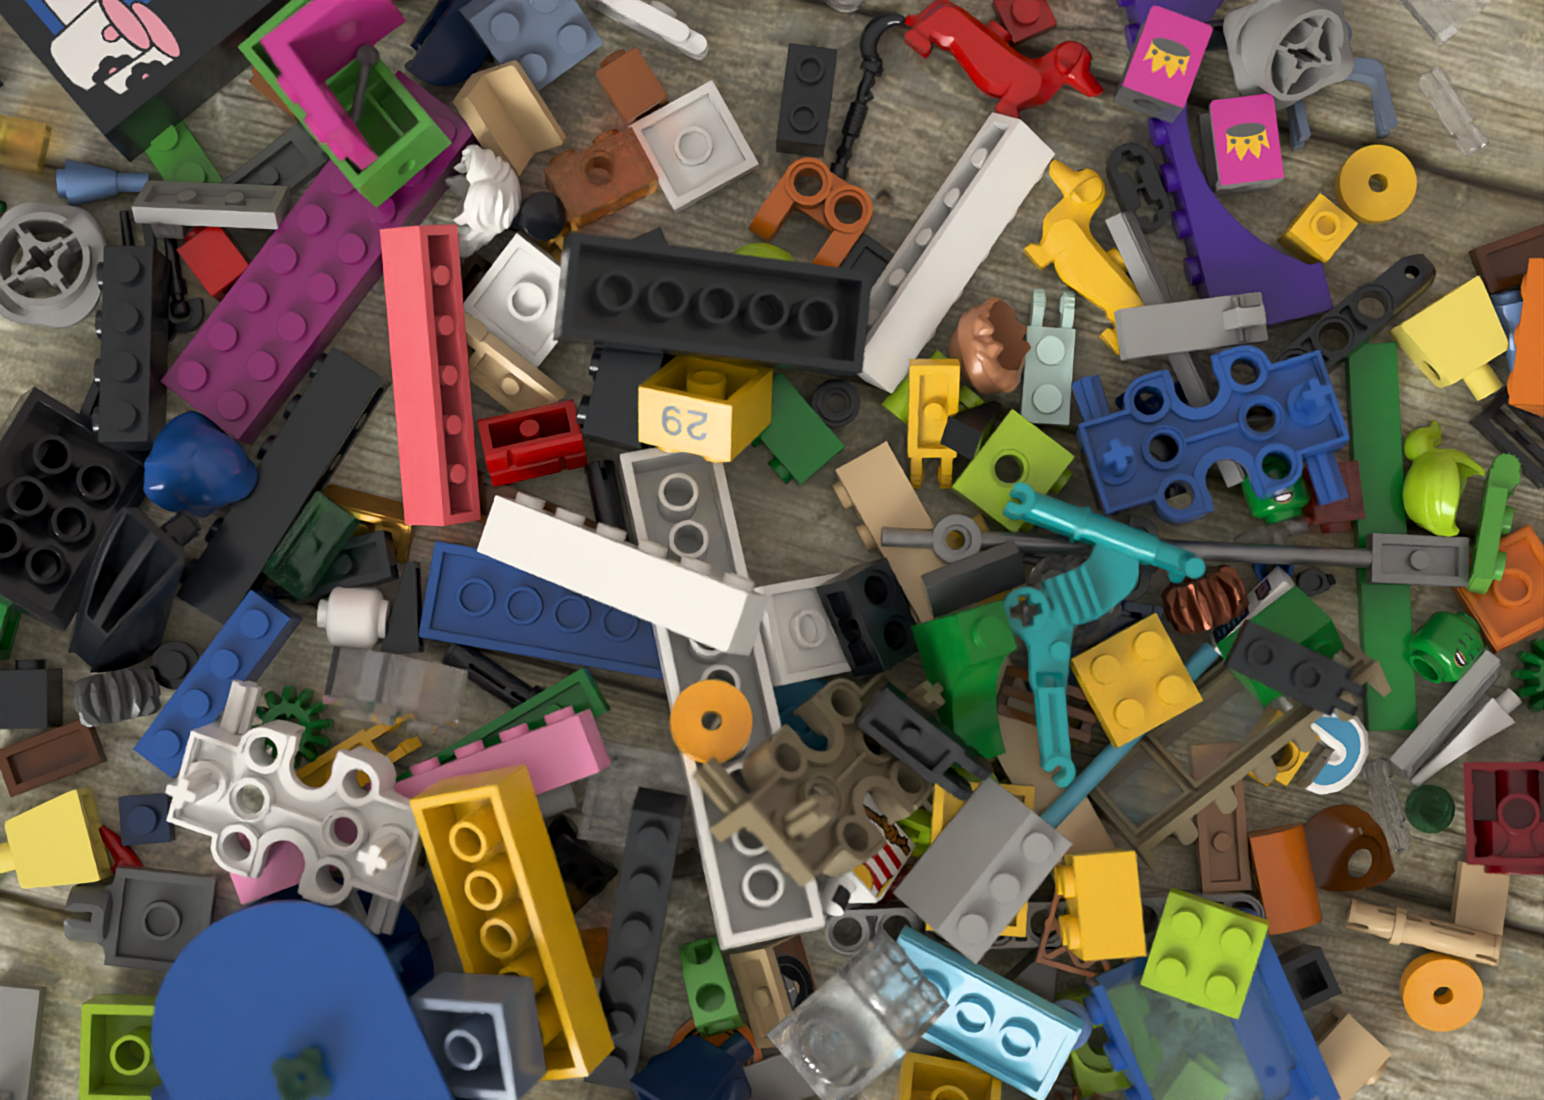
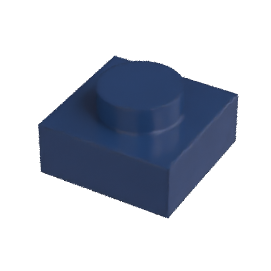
M164 792L118 797L122 846L164 843L176 840L175 824L166 821L173 796Z

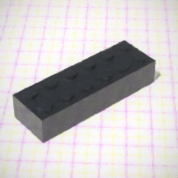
M570 232L563 239L553 340L846 377L863 372L873 272Z

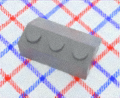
M988 777L986 780H982L893 893L933 930L977 964L1073 843L992 778Z

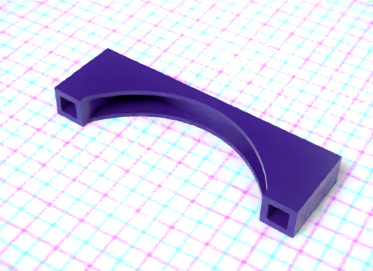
M1116 0L1119 8L1125 7L1129 24L1125 25V39L1129 52L1131 53L1141 24L1146 22L1149 11L1153 6H1159L1194 20L1205 22L1210 21L1215 11L1225 0ZM1185 104L1184 109L1172 124L1155 117L1149 118L1148 129L1154 147L1160 146L1164 164L1160 165L1161 182L1166 193L1172 192L1176 211H1172L1171 214L1173 230L1178 240L1184 239L1188 255L1187 258L1183 259L1185 277L1189 286H1196L1198 298L1205 299L1261 292L1266 316V329L1320 317L1333 309L1322 262L1309 265L1287 256L1262 242L1245 229L1223 207L1212 192L1198 166L1191 146L1187 124V104Z

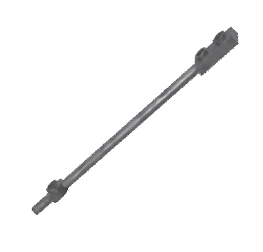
M959 514L943 518L933 529L881 528V547L931 549L936 558L945 564H951L977 554L979 551L990 549L1014 540L1020 553L1089 556L1092 548L1091 545L1077 540L1075 544L1069 542V537L1064 535L980 531L978 525L972 519ZM949 532H957L962 537L963 542L960 549L953 550L948 547L946 536ZM1372 533L1366 535V548L1158 539L1193 552L1202 561L1366 568L1365 583L1462 588L1468 587L1469 582L1468 537Z

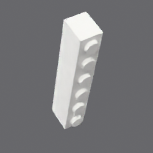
M994 112L990 114L872 287L863 372L857 374L865 382L892 394L897 385L909 372V359H916L925 344L932 339L939 323L952 304L960 298L965 285L978 266L988 257L991 247L1006 225L1016 216L1019 206L1031 188L1043 176L1046 166L1055 153L1021 119Z
M518 491L515 499L495 496L477 552L723 652L750 655L770 598L752 591L755 584L754 581L729 572H725L724 578L721 579L709 574L712 565L689 556L682 555L680 562L666 557L669 548L644 539L639 540L638 546L624 541L627 532L621 529L598 523L595 530L583 525L586 516L561 507H557L554 514L543 509L545 500Z

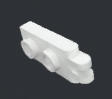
M587 0L590 8L678 54H684L697 61L703 60L708 54L706 38L688 28L685 23L675 19L677 16L676 12L663 3L652 0L650 5L641 0Z

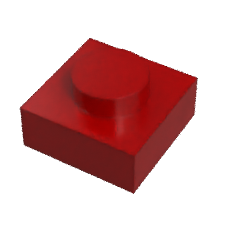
M993 0L991 5L1000 25L1013 37L1009 42L1012 48L1055 29L1057 25L1047 0Z

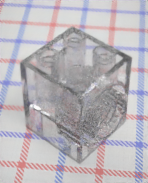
M883 929L813 990L766 1035L822 1100H850L906 1054L951 1005L940 994L937 986L928 980L910 960L904 949Z

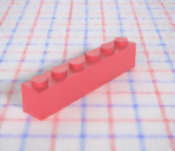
M457 224L380 229L405 525L448 526L481 520Z

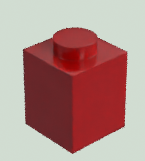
M197 226L185 236L184 241L186 243L178 248L177 252L211 297L221 302L252 261L225 227Z

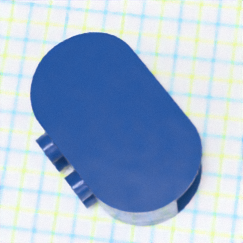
M332 877L335 882L344 885V878ZM299 884L262 897L202 931L179 954L160 987L152 1019V1049L155 1065L163 1083L152 1088L151 1100H482L453 1097L410 1003L409 998L434 979L435 976L433 959L427 940L421 933L420 924L403 903L401 904L393 934L388 935L381 932L378 935L373 933L359 920L339 909L302 898L303 895L298 894ZM359 889L357 893L368 915L373 894Z

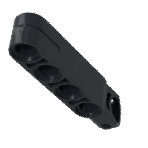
M1415 254L1399 259L1373 282L1365 283L1355 289L1273 357L1270 363L1274 364L1320 349L1329 375L1380 333L1393 318L1431 287L1436 278L1434 265L1424 254ZM1405 274H1411L1414 278H1408ZM1365 298L1377 299L1384 306L1385 313L1377 319L1365 318L1358 310V303ZM1330 329L1338 330L1346 338V346L1339 351L1327 350L1319 341L1320 334ZM1254 373L1241 385H1250L1256 382V374ZM1269 409L1259 415L1250 414L1249 412L1246 414V422L1252 428L1263 427L1274 420V415Z

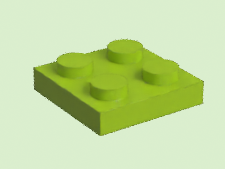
M1171 887L1140 985L1238 1020L1270 921Z

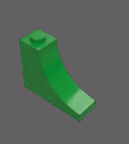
M999 600L961 610L911 626L927 680L931 685L938 682L944 688L940 695L945 700V703L936 709L940 722L965 740L966 745H971L987 759L1005 754L1006 751L997 713V680L1004 659L1009 653L1017 650V646L1003 601ZM956 761L953 763L955 769L964 768Z

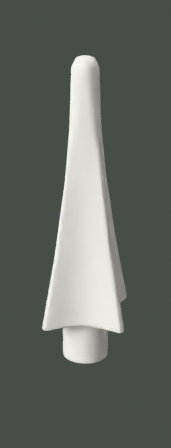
M1509 688L1496 699L1484 694L1446 743L1412 776V784L1415 786L1421 785L1459 756L1516 723L1508 714L1522 703L1521 699Z

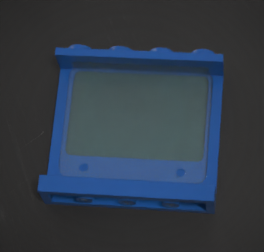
M1245 907L1238 909L1259 917L1256 911ZM1267 933L1238 1020L1141 986L1140 983L1151 950L1146 952V956H1136L1083 981L1089 994L1082 998L1084 1006L1095 1026L1102 1023L1109 1042L1103 1044L1107 1058L1116 1073L1123 1070L1130 1088L1124 1090L1126 1100L1341 1099Z

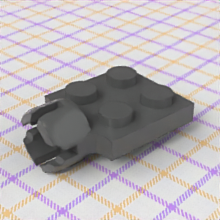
M119 865L116 867V874L112 883H79L71 888L65 910H73L74 912L71 919L64 918L63 920L65 936L73 941L98 943L104 948V965L168 972L184 948L197 935L213 924L219 875Z

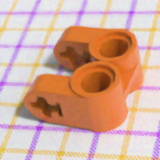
M803 157L794 161L788 167L755 215L748 230L765 242L770 243L793 211L805 214L826 228L830 234L811 264L840 267L862 234L867 232L872 217V202L869 195L862 188L850 185L839 178L822 161L813 157ZM804 176H812L820 182L822 188L816 195L803 196L795 189L796 181ZM843 203H851L860 210L861 218L855 223L844 224L836 218L834 214L835 209Z

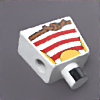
M868 792L864 796L863 806L869 820L878 827L887 842L874 857L841 877H831L823 872L817 876L824 883L819 892L822 911L833 916L843 915L848 903H876L881 900L915 847V844L896 823L891 826L887 823L889 819L878 808Z

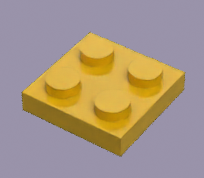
M1157 613L1149 614L1070 658L1069 666L1113 748L1123 746L1203 701Z

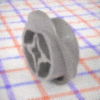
M1256 0L1249 5L1233 9L1224 18L1223 33L1234 73L1235 86L1241 97L1269 93L1274 97L1275 110H1280L1291 106L1300 99L1315 93L1327 85L1344 81L1353 71L1354 58L1349 45L1348 30L1341 0Z
M25 202L12 207L0 218V314L3 317L19 324L67 328L84 321L94 311L102 293L97 285V265L99 262H103L104 246L108 245L102 226L90 212L70 205ZM47 232H60L69 235L65 239L59 236L50 242H42L34 237ZM22 247L23 258L12 269L14 274L11 275L12 261L18 249ZM83 253L81 271L75 282L71 284L69 273L71 268L80 261L78 256ZM46 259H49L52 265L48 271H44L41 265ZM49 287L59 293V295L45 299H33L22 296L29 290L35 293L37 290Z

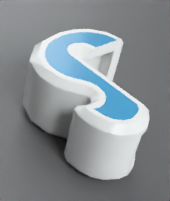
M1284 696L1272 701L1273 709L1280 710L1284 714L1294 707ZM1334 713L1331 717L1324 714L1310 726L1314 734L1319 737L1317 742L1325 748L1316 757L1296 785L1299 788L1319 795L1338 792L1348 786L1360 773L1369 753L1368 732L1357 716H1354L1347 722H1342Z

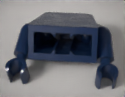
M737 1032L729 1036L719 1047L698 1035H691L672 1049L652 1056L646 1068L633 1076L629 1081L635 1092L636 1100H749L752 1089L742 1066L754 1055V1049L749 1041Z

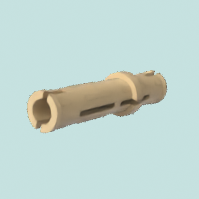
M1351 898L1345 920V929L1386 938L1388 943L1399 946L1402 942L1461 958L1476 960L1490 966L1496 965V959L1498 960L1502 938L1499 934L1482 932L1408 913L1406 907L1396 905L1395 909Z

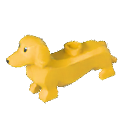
M1054 158L1049 164V175L1061 190L1063 199L1043 219L1040 243H1030L1024 248L1023 253L1039 271L1043 270L1050 263H1054L1059 279L1068 288L1105 312L1106 319L1113 324L1115 329L1107 328L1098 337L1115 356H1118L1120 352L1114 312L1119 309L1141 307L1144 304L1135 284L1126 275L1129 271L1120 252L1114 247L1105 252L1090 232V220L1103 204L1107 195L1106 185L1101 176L1093 169L1083 168L1074 171Z

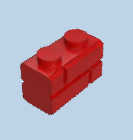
M574 399L477 420L485 461L493 487L555 474L566 469L582 468L588 464L580 425L576 422L577 412Z

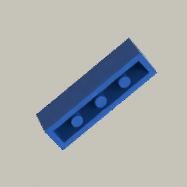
M250 590L133 750L172 779L179 777L191 731L223 718L233 680L238 679L244 682L252 681L256 683L303 618L280 601L274 599L265 590Z

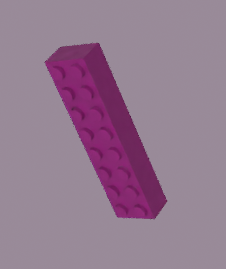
M399 70L395 74L397 79L452 143L377 208L352 185L330 158L282 221L279 229L275 230L160 380L161 383L238 441L253 445L312 368L317 358L328 347L383 275L380 229L421 225L450 187L446 185L445 178L460 174L453 167L461 163L462 151L469 145L481 146L461 116Z

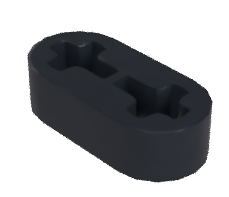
M1136 143L1120 145L1107 160L1105 168L1107 179L1121 212L1131 210V212H1134L1143 234L1154 233L1165 224L1170 216L1171 206L1169 198L1148 151ZM1126 155L1129 161L1138 160L1140 166L1135 171L1138 185L1134 186L1128 172L1119 173L1117 167L1123 161L1122 156ZM1139 192H1142L1148 205L1156 204L1159 211L1153 216L1154 222L1150 223L1146 216L1138 218L1135 211L1141 206Z

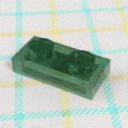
M316 491L261 571L295 598L306 601L361 520L327 494Z

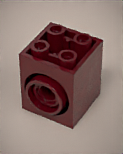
M1463 762L1467 865H1483L1484 873L1544 875V762Z

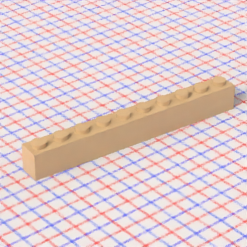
M886 441L836 469L834 474L838 481L831 484V487L844 510L853 506L862 523L857 525L855 529L867 551L871 552L877 549L881 558L887 557L891 569L897 577L903 597L909 606L911 616L916 624L935 619L927 604L921 575L948 564L936 558L931 549L881 547L882 527L933 529L934 527ZM975 602L947 614L979 606V604ZM1006 656L1000 667L996 698L1007 665H1012L1008 656ZM1014 680L1012 687L1027 691L1021 680ZM1009 697L1006 706L1035 715V705ZM998 715L1006 753L987 760L990 763L996 761L1005 776L999 783L1035 786L1034 813L1040 817L1067 788H1060L1051 780L1052 776L1059 772L1060 766H1056L1051 772H1047L1039 766L1040 756L1037 727ZM1087 796L1055 829L1073 843L1066 853L1116 848ZM1061 859L1058 861L1056 865L1062 864ZM1053 868L1050 871L1049 875L1055 884Z

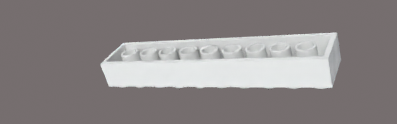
M658 447L620 454L619 471L635 545L638 546L640 539L648 540L669 548L666 557L680 562L682 555L712 565L709 574L721 579L724 578L725 572L748 579L723 462H709L701 455L683 451L675 453L664 452ZM652 623L670 712L678 696L687 687L704 680H719L729 683L737 688L747 699L753 718L749 739L744 748L735 757L720 764L746 794L750 793L751 790L745 783L742 774L743 762L747 755L761 742L781 728L760 628L748 656L723 652ZM712 713L704 715L701 719L703 727L707 730H716L721 725L720 718ZM679 750L720 949H730L823 927L825 921L815 879L800 887L789 873L785 875L781 870L783 866L753 831L749 833L745 827L722 843L710 832L709 829L724 813L692 777L693 773L703 766L704 763L690 759Z

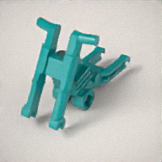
M1019 482L1014 484L1009 495L1012 499L1019 500L1021 505L1015 502H1008L1002 512L1007 519L1014 521L1023 520L1069 537V542L1075 544L1077 540L1092 546L1087 560L1076 569L1041 582L1042 589L1040 590L1032 587H1021L1013 590L1002 600L1012 633L1019 636L1025 642L1028 650V680L1034 695L1040 756L1039 766L1045 771L1051 772L1059 765V772L1054 774L1051 780L1058 787L1064 788L1073 782L1076 774L1070 755L1065 699L1073 627L1100 618L1123 600L1137 583L1139 564L1147 566L1149 563L1168 570V579L1176 584L1182 583L1187 575L1191 578L1202 576L1205 572V564L1195 553L1160 541L1153 534L1090 512L1091 507L1084 506V509L1041 494L1034 491L1028 484ZM1018 597H1025L1026 603L1029 606H1037L1038 615L1029 619L1028 627H1022L1021 619L1011 618L1010 609L1019 603Z

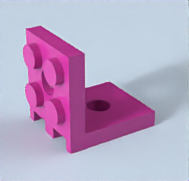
M312 0L261 38L260 41L282 72L276 78V81L294 104L299 103L307 115L303 120L311 132L322 144L326 142L340 161L349 157L363 170L377 160L378 156L325 81L356 59L357 51L361 46L375 45L406 22V19L392 0Z

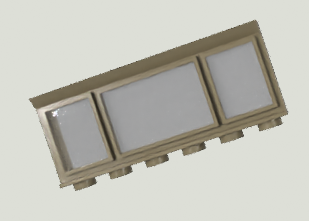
M1336 627L1345 648L1335 654L1332 660L1353 670L1349 680L1359 685H1363L1367 681L1377 692L1385 697L1391 692V689L1379 661L1371 659ZM1223 660L1215 667L1204 672L1200 679L1194 682L1203 701L1148 731L1087 797L1153 874L1156 875L1163 869L1151 851L1153 847L1171 833L1183 845L1193 843L1199 834L1191 820L1194 815L1211 802L1223 814H1229L1234 811L1238 805V800L1231 787L1251 771L1262 783L1271 782L1278 773L1271 755L1289 741H1292L1303 753L1311 751L1317 744V738L1310 725L1324 714L1285 695L1276 698L1266 707H1263L1230 672L1229 668L1223 666ZM1344 690L1340 698L1355 705L1350 695L1351 693ZM1336 708L1333 712L1342 722H1347L1353 718V716ZM1081 770L1079 773H1077V774L1075 775L1076 778L1080 775V773H1081L1083 770Z

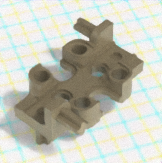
M891 668L884 672L874 673L860 688L845 678L832 680L803 701L792 712L795 716L799 715L816 734L828 738V746L825 751L817 752L807 747L798 734L786 723L761 742L745 758L742 774L745 783L751 790L750 793L746 794L714 756L693 773L692 777L724 813L709 829L710 832L722 843L744 827L749 833L753 831L783 866L781 870L785 875L789 873L800 887L815 879L821 872L831 877H841L874 857L885 846L887 840L865 813L863 803L866 792H871L873 801L889 819L887 823L891 826L902 818L905 819L921 805L929 813H932L934 783L928 782L880 743V755L872 753L865 745L864 734L866 732L856 725L855 716L887 681H890L926 711L932 713L945 703V700L940 695L944 690L942 685L938 682L931 685L928 680H925L910 691ZM810 789H815L819 791L809 797Z

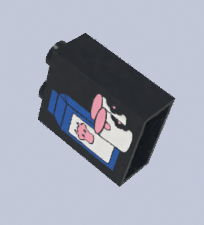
M0 0V15L100 132L129 162H132L151 146L150 142L171 125L175 127L252 65L238 46L291 0Z

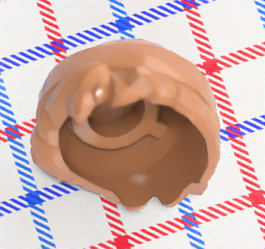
M998 297L989 298L982 305L972 307L963 313L947 347L948 359H959L960 377L974 386L979 392L986 395L1000 392L1007 394L1016 389L1021 381V374L1025 365V355L1031 349L1030 344L1023 340V336L1027 333V327L1019 323L1016 311Z

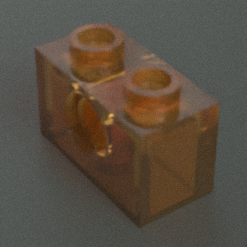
M632 127L622 132H619L617 129L608 130L597 136L592 141V146L578 153L573 149L564 151L553 157L549 161L550 166L544 168L545 185L549 192L560 198L566 211L565 223L570 232H575L657 192L659 177ZM602 168L608 171L612 178L605 184H595L588 180L586 174L592 169Z

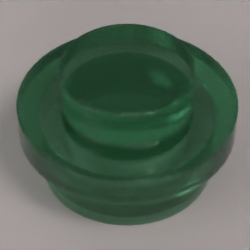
M1432 784L1418 786L1410 792L1405 801L1404 809L1408 822L1421 832L1430 834L1441 832L1453 821L1455 815L1454 800L1440 786Z

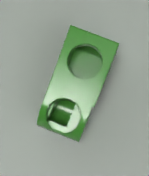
M717 935L678 945L683 967L682 975L695 1027L701 1037L707 1038L745 1027Z

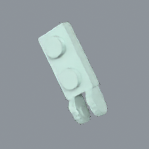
M1033 288L1030 320L1029 326H1027V333L1025 334V341L1030 344L1031 349L1025 355V365L1022 370L1019 414L1032 424L1069 426L1076 329H1072L1075 311V291L1063 290L1059 301V328L1042 327L1044 311L1046 309L1045 289Z

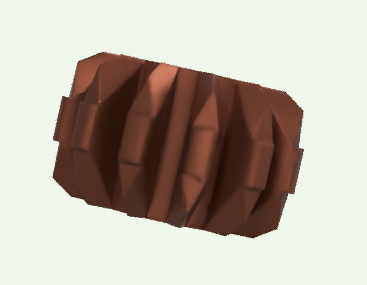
M1225 564L1205 568L1203 575L1198 578H1191L1187 575L1182 583H1170L1161 594L1164 612L1168 621H1171L1175 631L1185 635L1194 632L1199 634L1208 629H1215L1219 625L1230 623L1231 619L1241 616L1249 605L1246 596L1247 589L1243 579L1239 578L1236 568Z

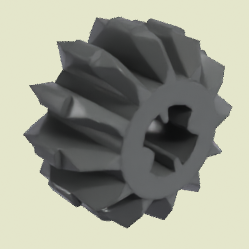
M146 666L83 677L73 685L75 711L79 714L80 723L88 727L152 715L161 708L159 681L155 679L154 669Z

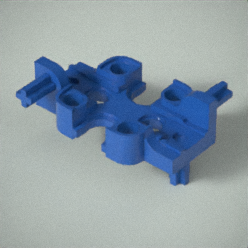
M1250 345L1237 346L1211 355L1212 371L1218 381V393L1212 403L1198 408L1187 406L1179 400L1168 369L1146 374L1133 380L1126 389L1121 406L1122 411L1112 414L1099 375L1086 376L1079 381L1071 383L1083 423L1077 425L1075 437L1080 452H1085L1105 517L1151 505L1157 517L1168 524L1181 525L1203 519L1205 514L1214 511L1211 494L1206 487V473L1211 465L1222 460L1238 462L1245 468L1249 475V483L1254 495L1260 501L1288 491L1301 476L1303 462L1306 463L1320 506L1333 504L1349 497L1334 453L1339 452L1350 440L1320 349L1274 364L1270 363L1263 351ZM1237 364L1250 366L1256 374V382L1250 385L1238 384L1233 380L1230 368ZM1140 394H1152L1160 401L1161 409L1153 415L1142 414L1136 409L1134 399ZM1254 406L1267 407L1274 415L1275 422L1272 429L1266 432L1252 430L1246 422L1247 411ZM1166 435L1174 439L1178 445L1177 456L1169 462H1160L1154 459L1149 451V444L1153 438ZM1273 456L1280 458L1287 467L1286 477L1274 480L1266 476L1262 470L1263 459ZM1172 486L1184 487L1191 495V505L1179 510L1172 508L1165 500L1164 493L1166 489Z

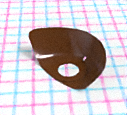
M1347 804L1330 806L1316 813L1304 824L1317 888L1338 892L1363 890L1387 881L1395 872L1385 834L1378 823L1359 807ZM1359 827L1362 829V835L1358 830ZM1366 849L1372 856L1371 867L1364 876L1353 878L1348 873L1349 860L1356 851Z

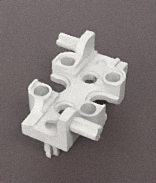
M234 679L223 718L192 730L190 733L178 780L168 784L166 788V794L173 796L166 821L211 836V851L218 865L229 872L246 878L250 876L257 879L262 875L267 864L269 849L273 843L280 840L292 842L299 847L305 859V870L300 878L298 894L303 895L302 898L331 906L341 903L359 889L373 894L365 926L370 928L375 934L379 935L382 932L392 935L402 901L423 886L428 870L417 866L423 842L409 801L411 799L400 795L394 790L396 784L394 765L385 755L362 746L352 751L342 749L337 753L332 766V775L327 784L319 788L305 785L296 776L294 770V758L298 752L300 739L305 731V727L285 720H275L251 729L262 687L257 686V683L252 681L244 682ZM267 737L273 740L277 746L278 756L276 759L270 757L266 752L265 740ZM358 769L363 770L369 775L372 782L370 791L364 790L358 784L356 778ZM248 784L257 786L263 792L264 805L260 811H252L243 803L242 791ZM339 817H347L356 824L358 836L354 843H344L336 836L334 826ZM239 832L246 835L250 840L251 852L244 850L240 845ZM330 865H335L342 871L344 885L333 880L330 874Z

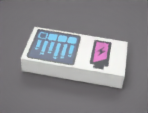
M1277 566L1247 595L1249 605L1241 616L1231 619L1230 623L1217 626L1209 633L1213 648L1220 655L1221 653L1216 646L1217 643L1242 626L1244 619L1250 620L1294 587L1291 577L1282 568Z

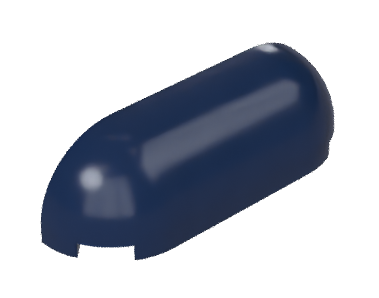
M439 0L410 44L417 53L412 60L410 59L404 65L408 72L426 83L437 86H450L463 82L478 70L489 53L459 12L462 7L472 0Z

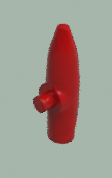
M105 825L98 828L105 847L114 858L115 864L110 867L114 874H116V867L119 865L144 867L139 857L129 845L122 846L121 837Z

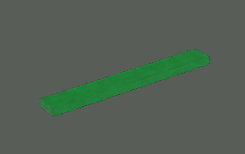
M1396 342L1365 344L1344 361L1348 434L1350 437L1349 456L1354 548H1366L1367 534L1407 535L1406 511L1402 497L1404 474ZM1356 568L1360 649L1371 659L1379 661L1391 689V692L1383 697L1367 681L1362 685L1367 688L1363 697L1364 728L1369 732L1414 730L1417 728L1415 673L1409 661L1411 656L1409 640L1412 637L1410 585L1365 583L1366 568Z

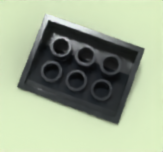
M35 386L20 396L0 428V603L61 632H65L78 611L94 559L113 520L123 507L138 508L146 495L143 487L144 464L148 456L141 451H116L98 442V436L93 431L92 421Z

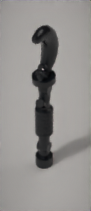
M884 13L876 16L865 26L860 37L859 47L864 61H862L859 69L864 71V74L857 89L856 99L850 103L849 111L847 112L841 131L844 137L841 146L836 150V162L831 163L829 169L844 181H846L849 168L846 166L848 160L852 158L851 150L854 141L860 137L869 109L866 103L874 99L870 88L876 83L875 76L881 77L884 72L882 58H879L880 55L877 53V44L885 31L905 23L906 18L898 13Z

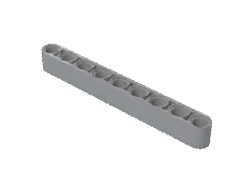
M1199 889L1182 890L1231 907L1235 902L1244 901L1248 909L1256 911L1260 918L1265 919L1263 906L1257 899L1244 891L1202 893ZM1170 891L1140 892L1141 905L1149 906L1151 910V919L1143 927L1145 943L1154 942ZM1053 895L1030 896L1028 899L1026 937L999 935L989 949L1038 947L1042 933L1032 931L1030 921L1033 914L1038 910H1049ZM1064 897L1059 899L1055 912L1057 920L1059 915H1067ZM902 901L862 903V906L845 910L841 916L827 915L825 920L827 941L832 949L840 954L891 953L897 939L887 937L882 932L884 922L889 917L895 915L905 917L909 921V927L953 951H959L943 937L937 936L932 931L925 930V921ZM841 918H854L860 923V932L853 940H841L833 933L836 922ZM1055 930L1049 933L1046 947L1062 946V942Z

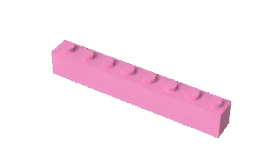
M571 705L545 715L544 719L547 725L532 731L529 730L526 722L498 733L501 742L487 748L484 747L481 739L455 749L454 753L457 759L440 765L439 759L436 756L410 766L412 776L397 781L394 790L400 795L412 799L441 779L526 764L535 794L539 795L598 773L611 765V761L591 709L575 714ZM371 781L365 784L367 791L371 790ZM339 817L336 820L334 831L338 839L344 843H354L358 836V829L353 820L347 817ZM239 832L240 845L244 850L251 852L250 840L246 835ZM280 840L271 845L266 867L262 875L257 879L250 876L246 878L229 872L241 905L300 884V878L305 870V859L297 845L290 841ZM330 865V872L339 869L335 865Z

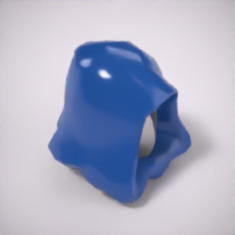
M189 411L173 418L157 434L152 450L144 464L143 487L150 501L160 508L175 513L179 509H185L196 518H205L215 510L247 497L256 485L258 472L254 463L249 459L244 448L236 439L228 436L222 428L202 413Z

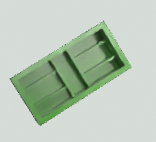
M291 0L240 44L238 48L352 185L377 208L452 142L379 57L378 63L370 69L358 129L376 153L378 159L363 170L349 157L340 161L326 142L322 144L306 125L303 118L307 114L299 103L294 104L276 81V78L282 72L260 41L261 38L312 1ZM357 58L325 81L349 116L361 66Z

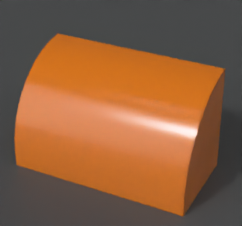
M1300 822L1247 832L1248 850L1258 899L1263 906L1265 919L1270 921L1267 933L1269 935L1287 933L1321 922L1323 917L1304 823Z

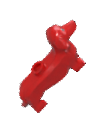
M935 0L920 14H911L905 17L906 26L912 27L904 35V39H906L905 44L925 60L932 53L931 43L936 44L942 50L951 52L981 92L992 98L1001 99L994 108V113L1020 119L1021 111L1043 107L1049 103L1065 84L1072 86L1087 97H1097L1104 92V89L1091 72L1093 61L1091 52L1079 42L1064 41L1056 45L1043 57L1029 59L1008 44L1013 37L1001 25L990 20L985 26L966 10L949 0Z

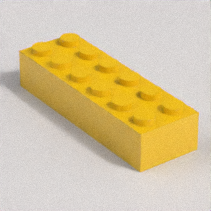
M523 764L441 779L409 801L464 972L532 977L547 1072L539 1081L588 1076L615 1047L527 766Z

